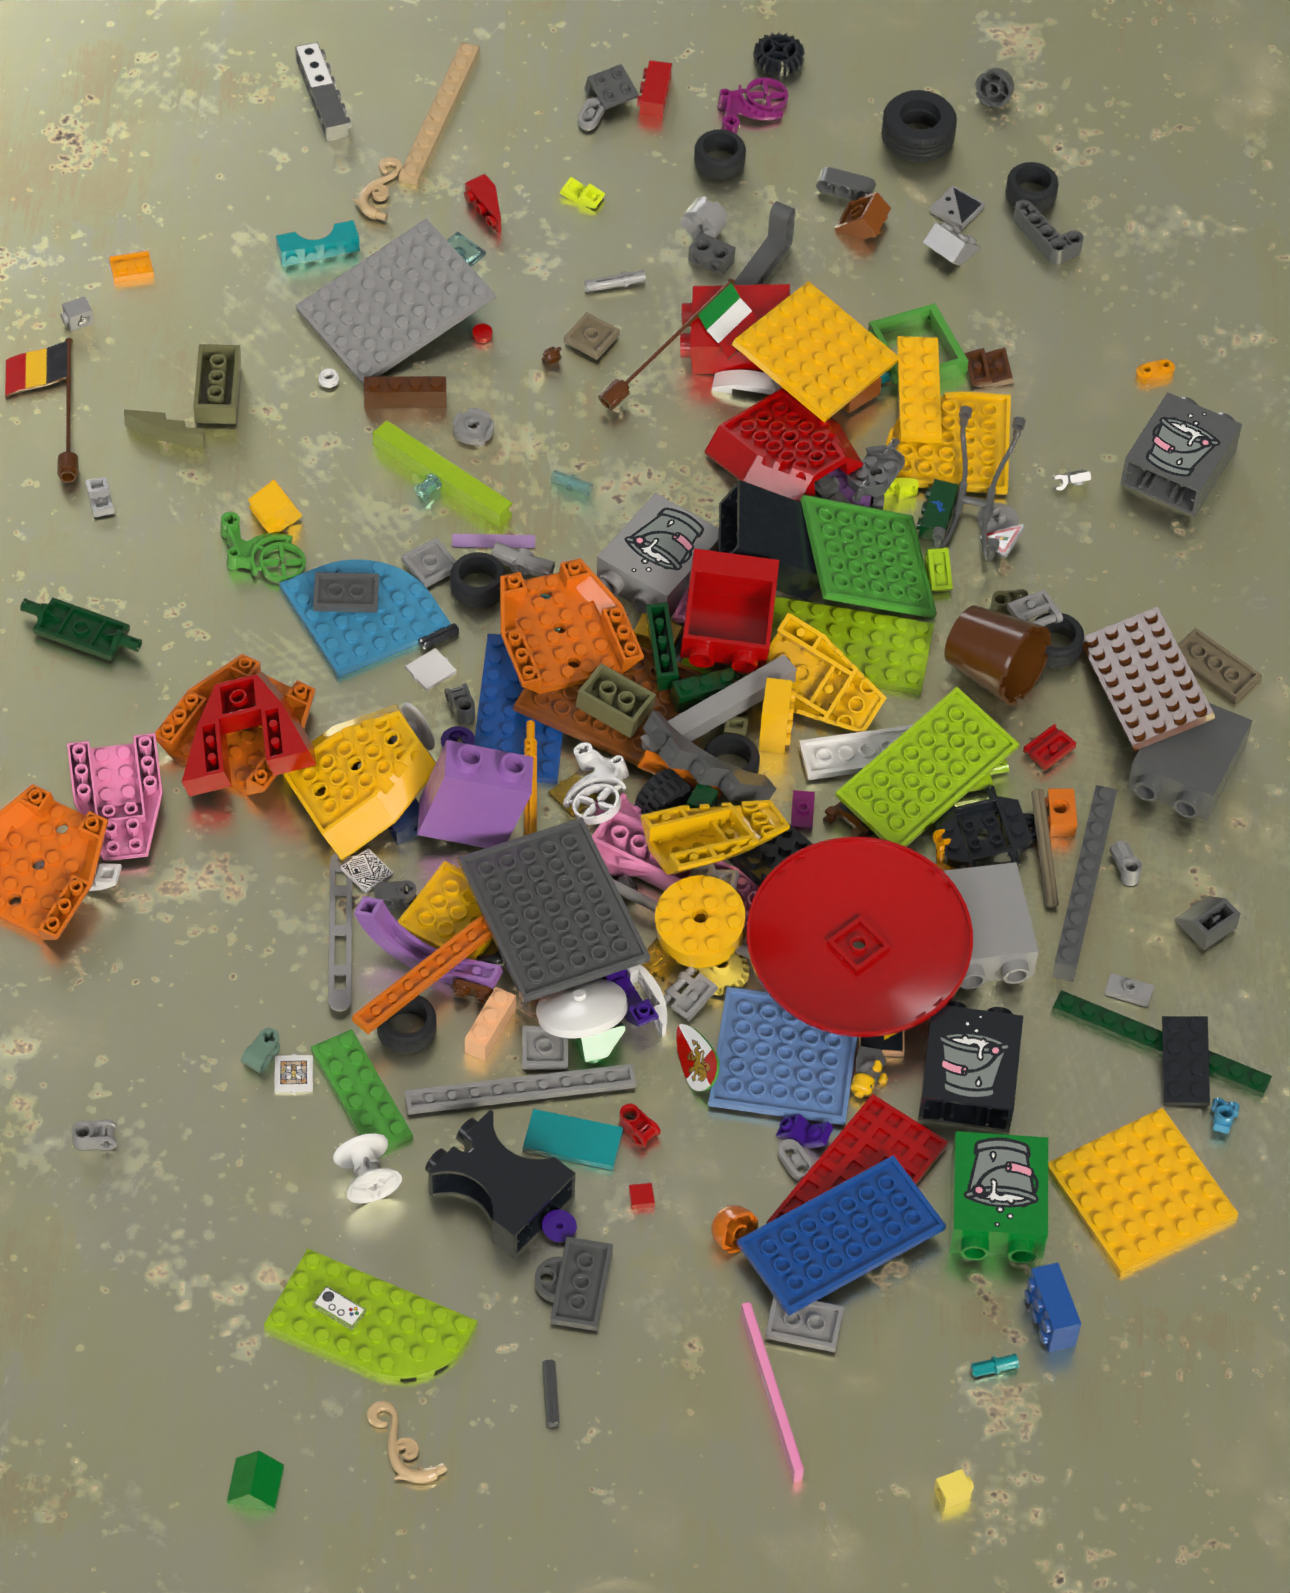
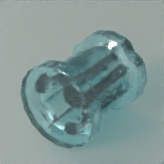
M429 473L421 484L415 485L414 490L422 500H428L431 493L441 489L442 484L437 476Z

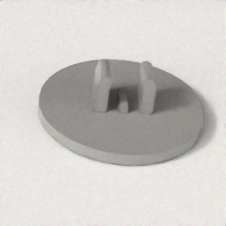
M993 503L990 521L987 525V533L1017 526L1019 523L1017 512L1006 504ZM983 507L980 509L977 516V523L981 530L983 523Z

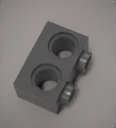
M700 232L689 246L688 261L723 276L735 261L736 247Z

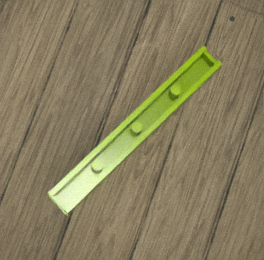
M386 420L372 432L373 446L496 527L501 528L512 516V512L509 511V508L512 506L511 501Z

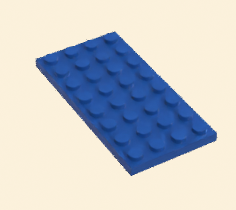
M488 633L474 745L524 755L526 722L532 720L535 722V739L537 740V783L557 784L563 732L513 710L514 704L524 687L520 684L501 634Z
M893 1155L737 1240V1245L784 1311L790 1316L944 1231L946 1224Z

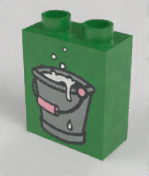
M955 1131L951 1153L949 1252L961 1253V1256L968 1260H982L989 1255L1008 1256L1010 1261L1020 1264L1030 1263L1036 1258H1043L1048 1238V1137Z

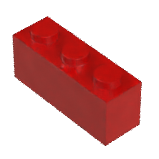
M649 60L648 68L644 67L643 79H645V82L641 81L640 93L642 95H638L637 107H640V115L663 118L672 77V63Z

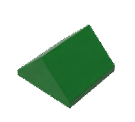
M259 1450L237 1457L228 1492L227 1504L275 1511L284 1464Z

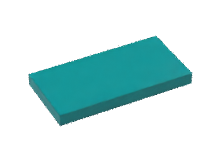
M533 1109L522 1152L613 1170L623 1134V1127Z

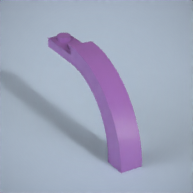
M363 896L354 912L355 917L365 932L395 959L413 969L437 950L419 940L402 927L391 915L383 900ZM465 958L438 979V981L452 984L454 979H459L494 988L503 973L501 965Z

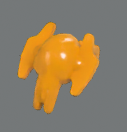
M945 829L936 830L933 834V840L937 849V863L935 864L943 871L953 870L952 866L944 863L945 845H948L951 840L950 838L942 839Z

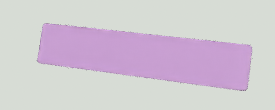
M452 534V547L494 548L495 543L499 542L511 548H535V535Z

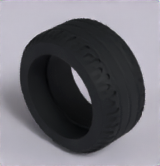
M722 129L711 130L702 134L696 141L694 163L698 171L708 178L716 180L733 178L742 171L745 165V143L740 136L731 131ZM714 150H723L731 153L733 156L727 159H716L710 157L707 153Z
M1037 162L1021 163L1015 166L1008 174L1006 197L1014 207L1019 200H1028L1039 212L1051 207L1057 198L1058 177L1050 167ZM1023 183H1036L1044 187L1045 190L1030 192L1022 189L1019 185Z
M483 552L465 554L456 560L450 572L452 594L461 604L463 603V605L482 608L491 606L500 600V576L506 575L505 568L501 561L493 557V555ZM473 573H483L492 577L494 581L487 586L473 587L464 583L462 579Z
M1044 613L1038 616L1035 620L1050 615V613ZM1062 613V622H1053L1044 626L1048 628L1050 633L1062 634L1071 641V644L1065 647L1047 646L1045 654L1049 656L1045 666L1051 668L1067 667L1073 664L1082 653L1084 643L1083 628L1075 618Z
M734 733L718 735L710 740L704 748V751L716 758L724 754L741 756L748 763L741 769L757 774L759 772V751L753 741L745 736Z
M418 995L377 1027L380 1041L384 1046L396 1053L413 1054L414 1052H420L429 1046L435 1037L437 1030L435 1009L426 998ZM403 1013L415 1014L425 1021L422 1028L412 1033L397 1032L388 1023L393 1017Z

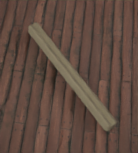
M1036 788L1031 792L1045 903L1047 908H1056L1059 905L1045 796L1043 789Z

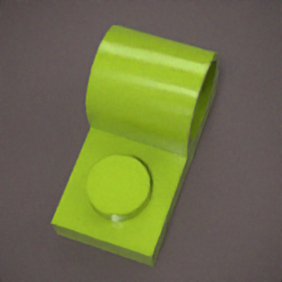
M949 548L928 549L925 553V567L927 573H929L931 591H952Z

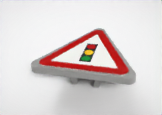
M1021 524L987 533V540L989 538L998 539L1000 544L996 552L1005 558L1012 550L1025 527Z

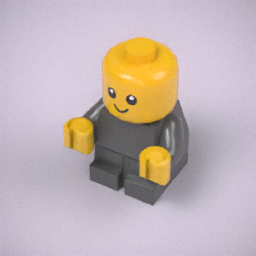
M860 1046L856 1057V1074L853 1076L850 1090L856 1097H869L872 1094L875 1081L883 1085L887 1083L888 1077L886 1073H880L882 1066H885L886 1063L882 1050Z

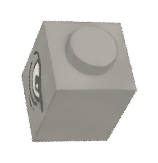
M85 296L62 304L63 312L60 313L64 325L67 324L71 331L94 324L93 312Z

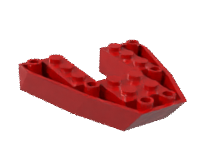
M263 672L215 684L198 722L182 778V784L189 797L232 786L227 734L260 725L263 726L266 762L274 776L316 766L314 746L288 701Z

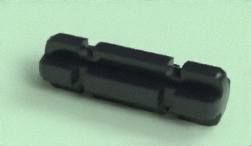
M452 623L447 628L443 627L430 633L429 637L427 635L419 639L420 646L425 650L432 647L431 644L437 645L450 639L449 636L454 637L459 634V628L455 623Z

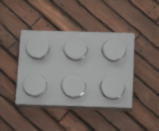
M773 1296L765 1339L835 1352L844 1307L815 1301L788 1316Z

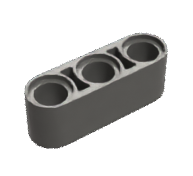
M824 167L816 183V188L820 192L852 201L873 193L876 187L875 181L870 177L832 167Z

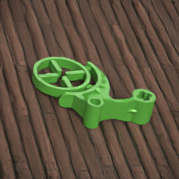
M226 512L221 516L220 534L227 540V544L230 547L227 552L226 565L228 569H250L253 576L257 575V571H261L267 579L277 583L304 573L306 557L299 547L291 544L293 536L282 533H268L245 541L241 539L239 516L234 512ZM284 549L298 555L299 558L286 559V564L281 563V576L273 574L266 569V567L279 566V561H284ZM261 550L262 552L259 558V566H256L254 563V558L256 554ZM279 550V559H264L269 552ZM285 565L301 566L296 573L286 576Z

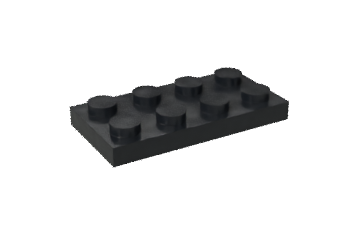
M1162 1016L1163 1105L1210 1106L1208 1016Z

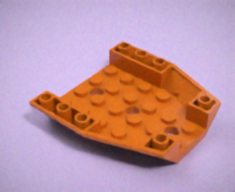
M581 558L561 562L559 573L528 580L523 579L521 572L500 576V634L522 687L542 694L585 684L601 663L622 675L644 658L623 605ZM548 594L551 598L544 599L540 595ZM562 628L565 630V632L558 633L554 629ZM576 662L579 667L573 668L568 663Z
M241 654L185 693L155 732L156 741L173 760L186 766L198 722L215 684L260 673V662ZM267 676L288 701L301 726L305 729L315 688L298 680L290 687ZM263 726L252 727L249 731L245 732L236 731L228 733L227 744L232 785L230 788L244 795L265 792L277 775H273L266 762Z
M34 784L0 810V920L41 940H58L93 885L108 820L91 811L84 815L54 801L51 792ZM62 825L68 826V830L65 833L57 832L58 827ZM38 861L45 863L41 869L33 868L34 864ZM13 898H21L20 904L16 906L10 905V901Z

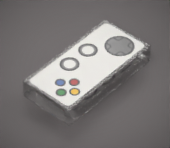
M328 1286L324 1288L313 1303V1308L352 1331L366 1314L365 1308Z

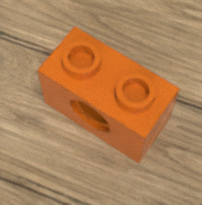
M1048 788L1045 804L1050 837H1075L1078 824L1074 789Z

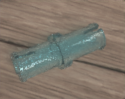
M554 470L551 475V483L564 486L569 491L575 490L589 496L593 488H590L593 487V483L578 479L574 474L570 476Z

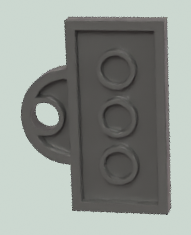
M566 1237L563 1257L549 1258L538 1266L535 1273L536 1290L542 1298L553 1302L550 1324L597 1331L613 1244ZM544 1274H550L553 1279L549 1282H544L540 1277Z

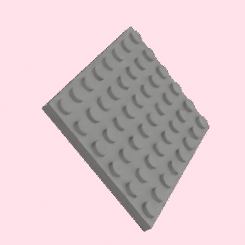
M426 218L296 304L295 307L364 386V377H379L495 299L496 296L492 289Z

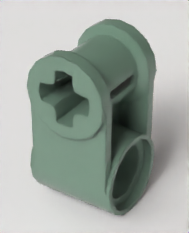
M273 1028L263 1029L252 1044L246 1048L241 1057V1062L262 1074L280 1051L279 1033Z

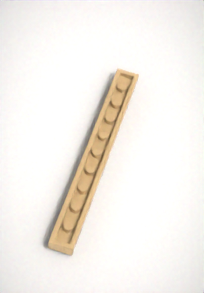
M464 42L460 43L399 173L400 182L418 185L479 54V46Z

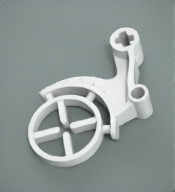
M580 743L574 748V755L580 769L586 772L595 770L571 787L565 796L563 805L566 808H570L572 805L576 818L583 817L586 824H600L614 817L619 811L621 798L618 790L624 791L626 789L622 780L629 776V771L622 756L617 755L612 759L605 758L599 752L593 750L590 743ZM601 792L597 797L598 805L601 810H604L606 812L598 816H593V814L597 811L595 806L596 804L594 802V799L589 798L587 796L593 793ZM611 793L616 796L613 805L604 803ZM580 803L590 806L583 815L578 813Z

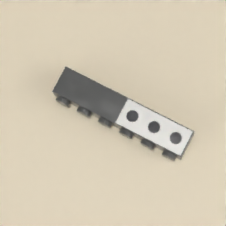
M318 42L296 46V62L326 142L349 137V129L352 128L350 117H346L345 104L340 102L341 94L339 89H335L336 81L334 76L330 75L329 63L325 62L324 49H320Z

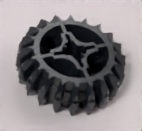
M771 32L770 36L764 35L763 38H759L754 46L753 57L755 66H758L759 71L763 70L764 75L769 73L771 77L777 75L780 78L781 75H784L787 78L788 74L794 75L795 71H799L803 66L805 52L803 44H800V40L795 39L794 35L789 37L787 33L782 35L778 32V34L774 35Z

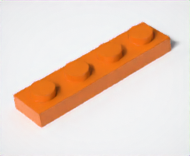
M646 750L639 760L637 767L654 775L662 770H674L692 787V791H694L698 784V781L688 770L670 768L656 752ZM711 786L715 790H718L719 799L723 792L719 789V787Z

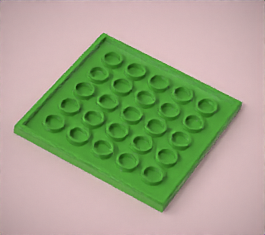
M803 495L800 500L823 599L934 618L937 615L913 515Z

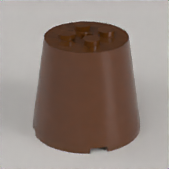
M973 605L962 612L951 628L946 641L944 656L948 664L1007 705H1015L1019 697L1024 699L1041 676L1049 656L1045 652L1047 646L1051 645V634L1048 628L1042 625Z

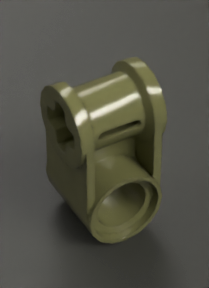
M1024 589L996 591L992 595L989 609L1012 616L1007 610V603L1028 596V592Z

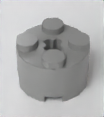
M705 196L698 197L684 213L680 224L692 236L693 241L700 232L716 238L726 226L728 215L717 201L712 203L706 200L707 197Z

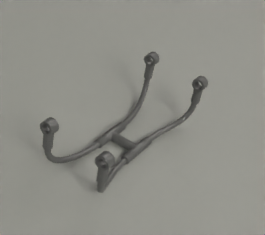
M962 406L959 411L963 462L962 481L959 483L953 510L954 517L950 528L945 536L946 530L944 528L934 527L932 532L934 549L944 548L956 527L958 518L961 516L963 504L983 507L982 550L985 560L991 562L1000 544V541L996 538H989L987 540V525L993 508L996 493L995 487L1018 438L1021 436L1026 420L1023 417H1014L1012 423V442L995 472L991 486L988 488L986 500L965 496L968 485L966 426L968 425V419L971 418L972 408Z

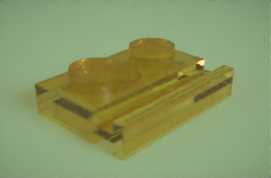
M656 938L647 949L650 961L641 965L653 977H658L662 982H665L679 963L663 951L658 938Z

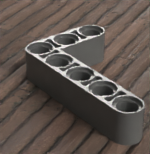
M778 201L773 204L769 215L768 237L736 278L734 285H763L792 245L796 212L794 208Z

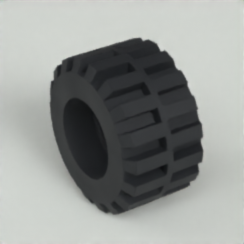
M662 770L645 783L637 795L634 807L637 805L641 809L642 814L687 805V801L693 793L692 787L674 770Z

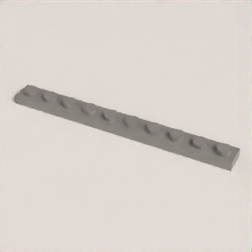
M633 1064L405 1090L407 1113L410 1115L636 1088Z

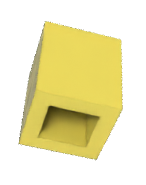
M963 1469L935 1480L934 1491L944 1510L971 1499L974 1485L971 1478L965 1475Z

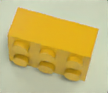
M766 679L758 751L784 754L785 745L790 746L796 690L792 689V680Z

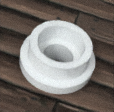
M326 368L319 374L318 381L321 386L330 388L338 384L339 376L335 370Z

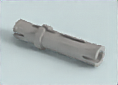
M644 270L628 273L624 271L613 276L584 280L586 293L597 290L620 286L625 288L631 284L646 282Z

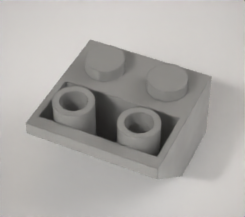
M935 222L923 241L931 249L957 265H962L981 248L976 244L977 240L968 234L960 233L962 230L959 227L943 222V224Z

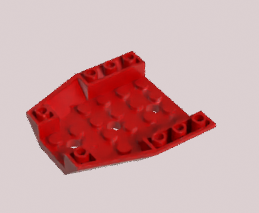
M784 388L779 389L720 424L704 451L707 456L738 480L801 502L800 499L803 495L814 496V482L835 469L839 468L846 475H849L863 466V462L838 422L832 418L823 422Z

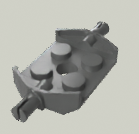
M892 438L887 446L866 448L867 455L862 461L863 466L857 469L852 477L847 475L848 485L855 492L852 496L854 502L857 501L859 503L863 495L879 497L886 493L905 465L904 456L896 450L900 444L899 439Z

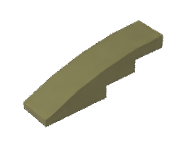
M124 409L126 427L161 441L182 446L205 448V429L188 428L185 426V421L166 419V413Z

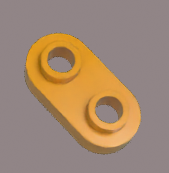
M1168 359L1141 364L1136 369L1135 378L1141 384H1152L1173 377L1175 365Z

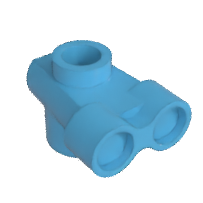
M1222 1098L1213 1099L1211 1110L1214 1112V1131L1225 1134L1230 1132L1233 1119L1239 1113L1240 1106L1237 1102H1225Z

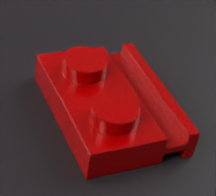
M1053 724L1025 745L1023 752L1028 753L1030 758L1046 771L1074 750L1077 743Z

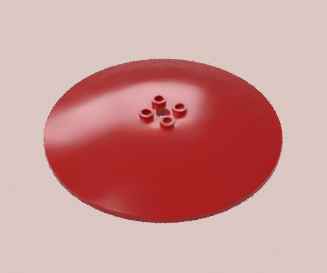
M842 837L809 845L784 859L768 874L758 888L749 910L747 947L752 967L760 983L772 999L792 1016L812 1027L833 1034L851 1037H875L910 1029L935 1015L953 998L962 985L971 962L973 928L967 905L961 893L946 873L928 858L908 847L883 839ZM854 942H862L865 947L856 949L852 944Z

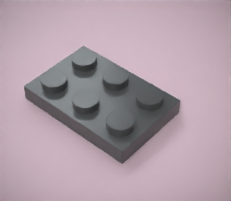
M315 572L313 611L378 613L379 574Z

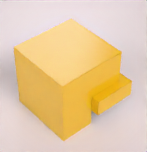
M274 479L248 499L251 504L248 507L268 533H280L303 516Z

